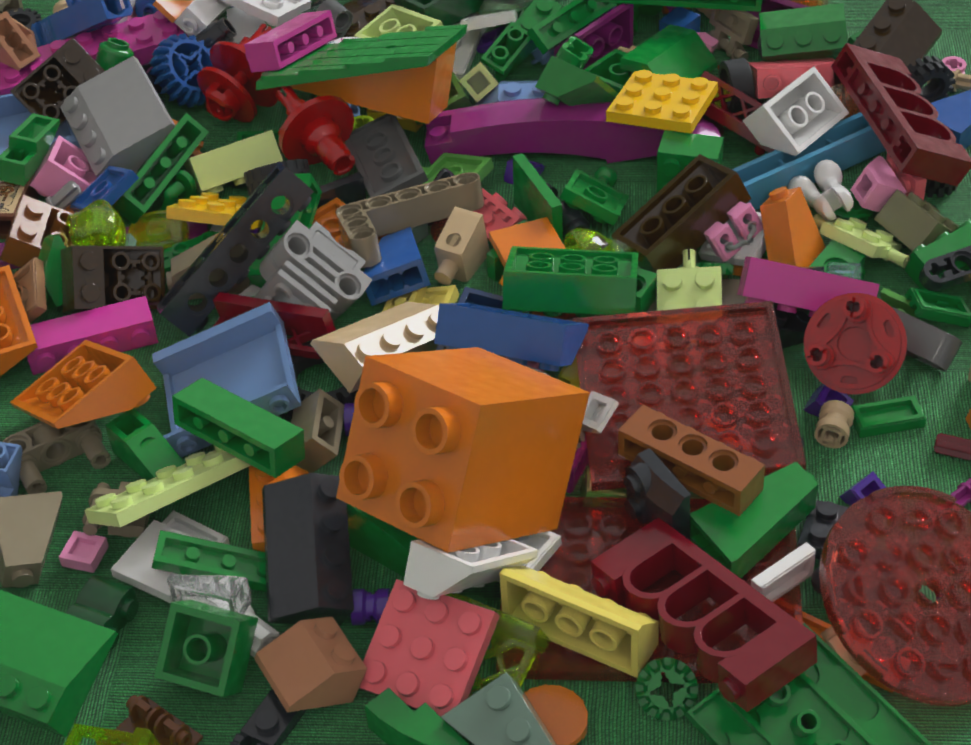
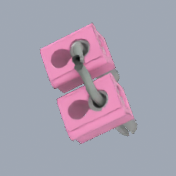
M739 201L726 213L729 217L727 222L733 224L739 236L743 237V241L739 242L728 223L722 224L717 221L703 233L707 239L705 242L710 244L716 256L720 257L722 262H726L741 249V246L750 245L754 241L753 238L763 230L762 221L751 203L746 204Z

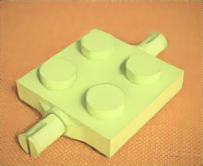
M819 214L814 216V221L817 227L820 228V234L871 258H883V260H889L901 267H906L910 260L909 255L900 252L902 244L894 241V236L886 231L877 229L874 232L866 228V222L850 217L849 220L837 218L836 220L826 221Z
M685 249L682 252L683 267L657 269L658 332L675 331L684 334L683 349L690 352V340L692 351L697 350V333L716 329L723 318L721 266H696V251L690 249L689 260L688 249Z

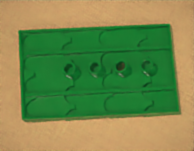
M805 623L802 624V625H804L806 628H808L810 631H812L814 634H816V633H815L809 626H807ZM817 634V663L749 712H746L735 702L726 700L719 688H717L684 714L711 745H933ZM801 720L806 722L808 729L802 726Z

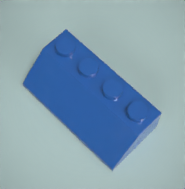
M440 303L434 344L445 345V350L479 347L496 355L508 357L507 359L524 366L527 365L528 361L539 363V369L559 371V366L572 365L588 331L589 324L471 303Z

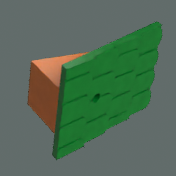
M468 24L425 27L424 31L392 32L379 37L343 39L342 43L324 44L280 70L263 72L261 78L256 81V90L291 86L293 89L319 96H337L349 104L429 124L448 106L456 44L466 34Z

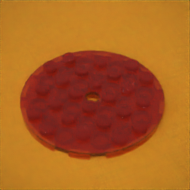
M918 486L883 488L853 503L837 519L826 537L821 553L819 579L823 604L829 621L841 643L853 659L867 673L889 689L907 698L931 705L961 706L971 704V512L955 503V497L934 489ZM922 585L927 586L934 592L936 596L934 603L923 592H919Z

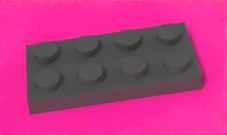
M385 114L352 131L349 139L345 141L351 155H354L358 171L364 177V184L370 197L421 185L428 181L395 115Z

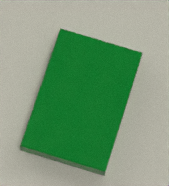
M522 153L514 155V204L527 217L528 222L548 217L563 243L562 203L526 156Z

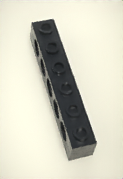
M279 161L157 304L159 313L189 337L194 331L199 332L209 320L208 315L215 308L213 300L219 292L228 293L235 283L240 284L245 280L250 272L249 267L256 259L260 260L267 254L270 249L269 243L276 235L281 236L286 232L291 224L290 219L297 211L301 212L309 205L312 199L310 195L314 191ZM285 196L286 201L282 208H271L272 200L275 197ZM255 221H265V227L260 233L250 232L251 225ZM238 244L244 245L245 249L241 256L231 257L229 255L233 246ZM213 270H224V275L220 280H209V275ZM195 293L204 295L200 304H188L191 295Z

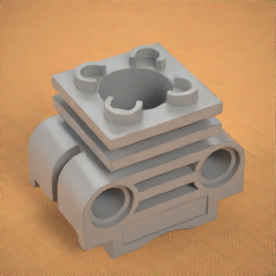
M296 220L261 261L260 273L266 283L254 298L329 309L334 322L362 296L372 279L360 270L366 261L354 251L340 245L331 236L330 232L317 221L308 229L300 221Z

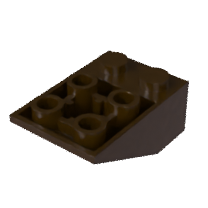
M72 37L10 92L31 114L35 113L60 119L59 126L67 121L60 108L66 97L71 95L77 86L105 71Z
M72 245L61 250L63 312H83L146 296L151 310L157 309V304L165 296L163 247Z

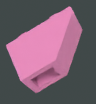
M882 156L876 157L865 167L850 189L862 208L875 212H880L897 189L904 194L907 193Z

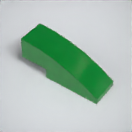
M32 113L9 135V147L0 155V181L21 186L26 185L46 156L60 125V119Z
M387 688L364 705L368 728L388 745H469L426 702L415 711H412L390 688Z

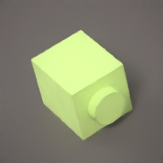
M481 61L459 80L476 102L480 101L499 84Z

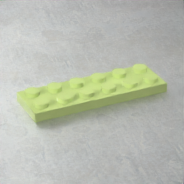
M214 446L215 450L207 454L205 452H198L186 457V463L179 467L171 465L156 471L157 477L151 480L140 479L125 486L127 490L118 495L115 493L103 495L95 500L96 505L84 511L88 522L91 524L122 527L251 465Z

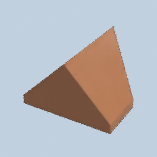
M5 11L0 14V62L19 71L41 55L37 49L34 32L12 18Z

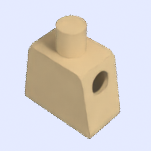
M454 207L434 248L438 263V269L434 277L439 283L450 285L453 279L468 282L486 259V253L490 250L483 214Z

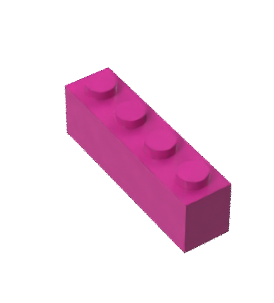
M331 10L302 13L244 44L246 59L249 62L251 73L280 70L336 38L337 34Z
M746 256L737 295L746 296L745 303L764 307L765 301L778 303L776 310L796 314L797 308L810 310L808 317H812L821 305L842 294L864 293L877 297L880 284Z
M146 296L31 324L30 326L38 348L27 355L32 374L36 375L47 372L85 339L119 352L158 343Z

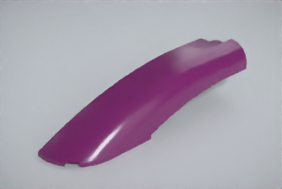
M542 98L518 99L442 111L429 124H425L427 128L425 149L430 164H433L443 153L470 156L507 153H557L606 159L608 164L657 156L664 130L606 122V110L612 102L568 106L559 102L558 106H555ZM705 118L700 119L692 132L693 134L721 137L717 127Z

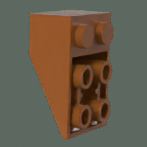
M23 195L13 217L0 260L22 268L32 258L39 257L43 240L49 235H60L66 248L72 245L95 246L96 242L103 243L107 239L110 227Z

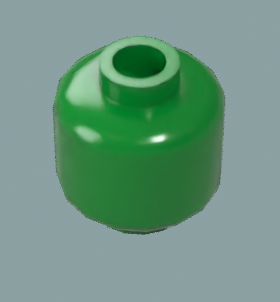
M108 38V41L100 43L95 61L106 71L134 56V52L129 47L130 44L118 38Z

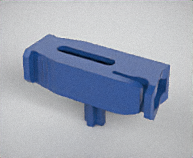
M66 0L67 8L32 24L31 30L35 34L37 47L50 44L55 40L68 39L82 32H92L102 29L107 25H113L122 18L130 16L133 8L130 0H123L125 6L123 10L119 0Z

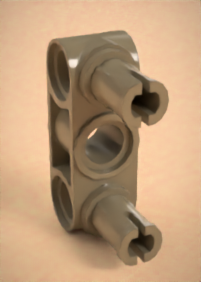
M95 419L60 429L40 421L34 426L12 434L2 441L21 445L23 449L19 479L28 494L44 493L47 490L46 482L40 472L53 466L61 465L67 460L83 453L86 454L95 469L104 468L111 461L110 454L102 443V432Z

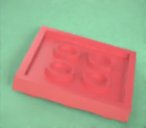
M396 579L364 657L363 663L367 667V671L359 689L379 695L387 688H390L408 707L417 709L426 702L441 717L469 697L500 615L495 611L447 595H442L436 600L422 598L417 595L416 590L403 585L404 581Z

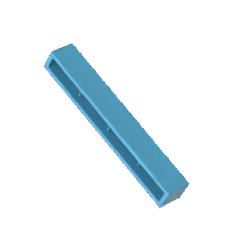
M859 112L839 121L797 156L774 150L732 170L738 173L752 198L747 203H751L754 209L757 210L770 197L769 193L773 189L784 186L788 189L790 180L795 176H806L813 183H816L814 169L822 160L828 159L836 162L842 171L886 151L863 114Z

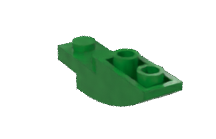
M533 0L515 23L510 22L481 57L480 61L502 75L516 68L537 48L527 32L533 26L560 10L563 5L554 0Z

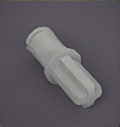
M69 181L52 197H46L47 202L45 203L65 210L82 194L81 188L74 181Z

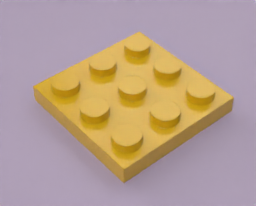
M649 70L634 71L606 110V122L692 134L716 96L718 82L708 81V79L703 77L685 78L677 74H655Z
M203 192L201 196H190V199H178L177 204L167 206L166 219L225 226L245 203L247 197L229 196V199H220L218 193ZM263 220L255 221L250 229L253 230L261 227Z

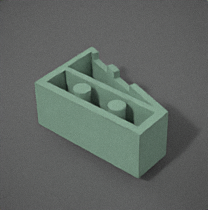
M507 672L441 716L442 719L474 745H557L520 685Z

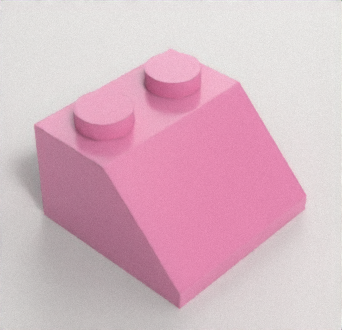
M59 135L38 167L30 186L35 188L41 196L52 197L69 181H74L78 184L83 192L97 177L82 149Z

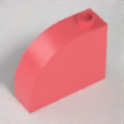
M815 58L748 62L754 79L755 97L757 99L774 97L813 66H815L830 88L834 90L835 76L831 66L835 59Z

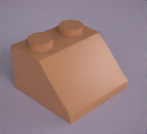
M333 617L300 620L259 650L254 657L287 712L353 702L367 671V667Z

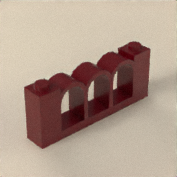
M846 43L831 67L900 172L958 187L971 169V157L962 144L956 143L954 133L937 120L939 115L937 109L928 100L920 96V85L911 77L912 74L903 61L894 56Z
M660 518L653 520L591 560L593 576L591 583L599 596L611 599L618 605L625 602L626 608L635 612L645 613L652 619L659 621L661 640L664 644L677 653L695 654L697 669L703 677L718 683L719 690L724 698L729 702H735L746 712H749L817 663L816 634ZM674 569L684 576L683 579L661 592H641ZM709 596L721 605L696 621L685 622L676 620V618ZM745 624L759 634L735 650L719 651L712 649L713 646Z

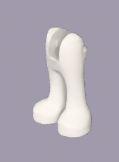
M822 160L814 169L815 181L823 193L820 194L815 184L806 176H795L788 184V189L801 187L808 206L813 207L826 221L837 219L834 211L838 208L843 207L848 212L853 207L854 201L851 193L842 186L843 175L841 168L832 160Z

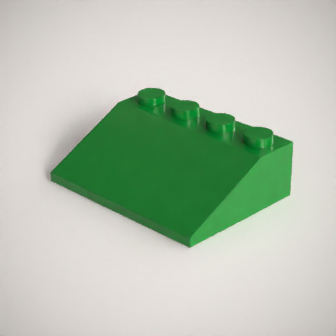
M512 246L503 273L502 309L523 313L538 311L550 317L561 316L562 313H575L579 318H594L595 315H608L613 320H626L628 316L635 317L639 253Z
M0 590V713L66 738L118 633L109 628Z

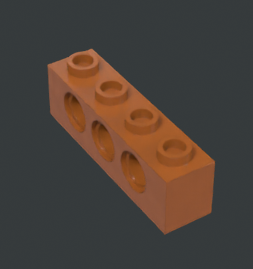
M642 405L618 429L619 455L633 462L638 453L650 448L687 490L738 516H741L763 490L765 464L696 431L690 426L667 417L662 412Z

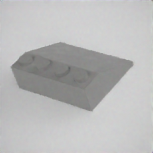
M134 56L77 86L71 95L66 97L60 107L96 177L108 166L129 169L136 173L176 126L139 60Z

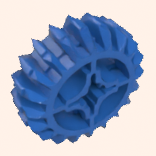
M185 32L178 36L176 34L171 35L166 40H162L158 44L159 46L154 49L152 53L153 58L149 63L154 67L150 74L157 77L154 84L162 87L160 94L167 93L169 101L176 99L178 106L186 104L190 108L195 105L201 106L205 104L206 96L198 85L197 74L204 67H213L210 60L211 48L204 46V40L197 42L195 35L187 37Z

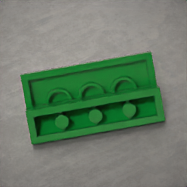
M671 24L621 57L620 69L632 72L649 70L655 74H677L685 78L701 77L704 71L711 72L717 67L716 59L695 30Z

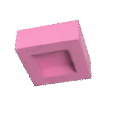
M73 531L59 555L61 566L94 573L109 547L107 538Z

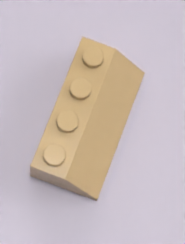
M405 302L313 339L310 344L347 391L352 393L359 389L365 356L435 351L438 344H434L439 305Z

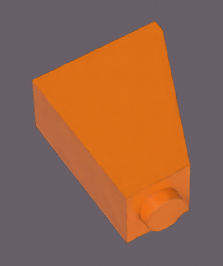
M784 186L777 188L769 193L770 197L760 206L768 260L797 267H809L824 250L825 244L801 187L787 189Z

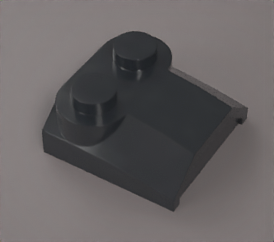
M650 448L638 453L631 465L626 468V476L623 478L627 496L624 505L628 515L633 520L637 519L643 524L660 518L691 541V494Z

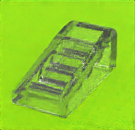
M170 574L167 579L173 602L191 599L245 614L252 601L248 579L245 577Z

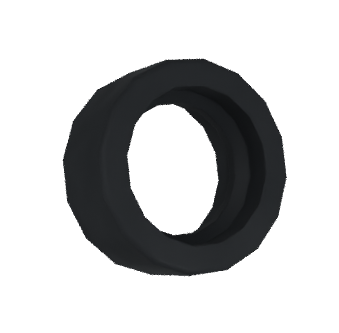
M745 58L721 61L718 73L719 79L755 99L754 79L748 61ZM737 96L731 97V101L726 102L729 112L743 111L741 100ZM747 103L748 109L754 107Z

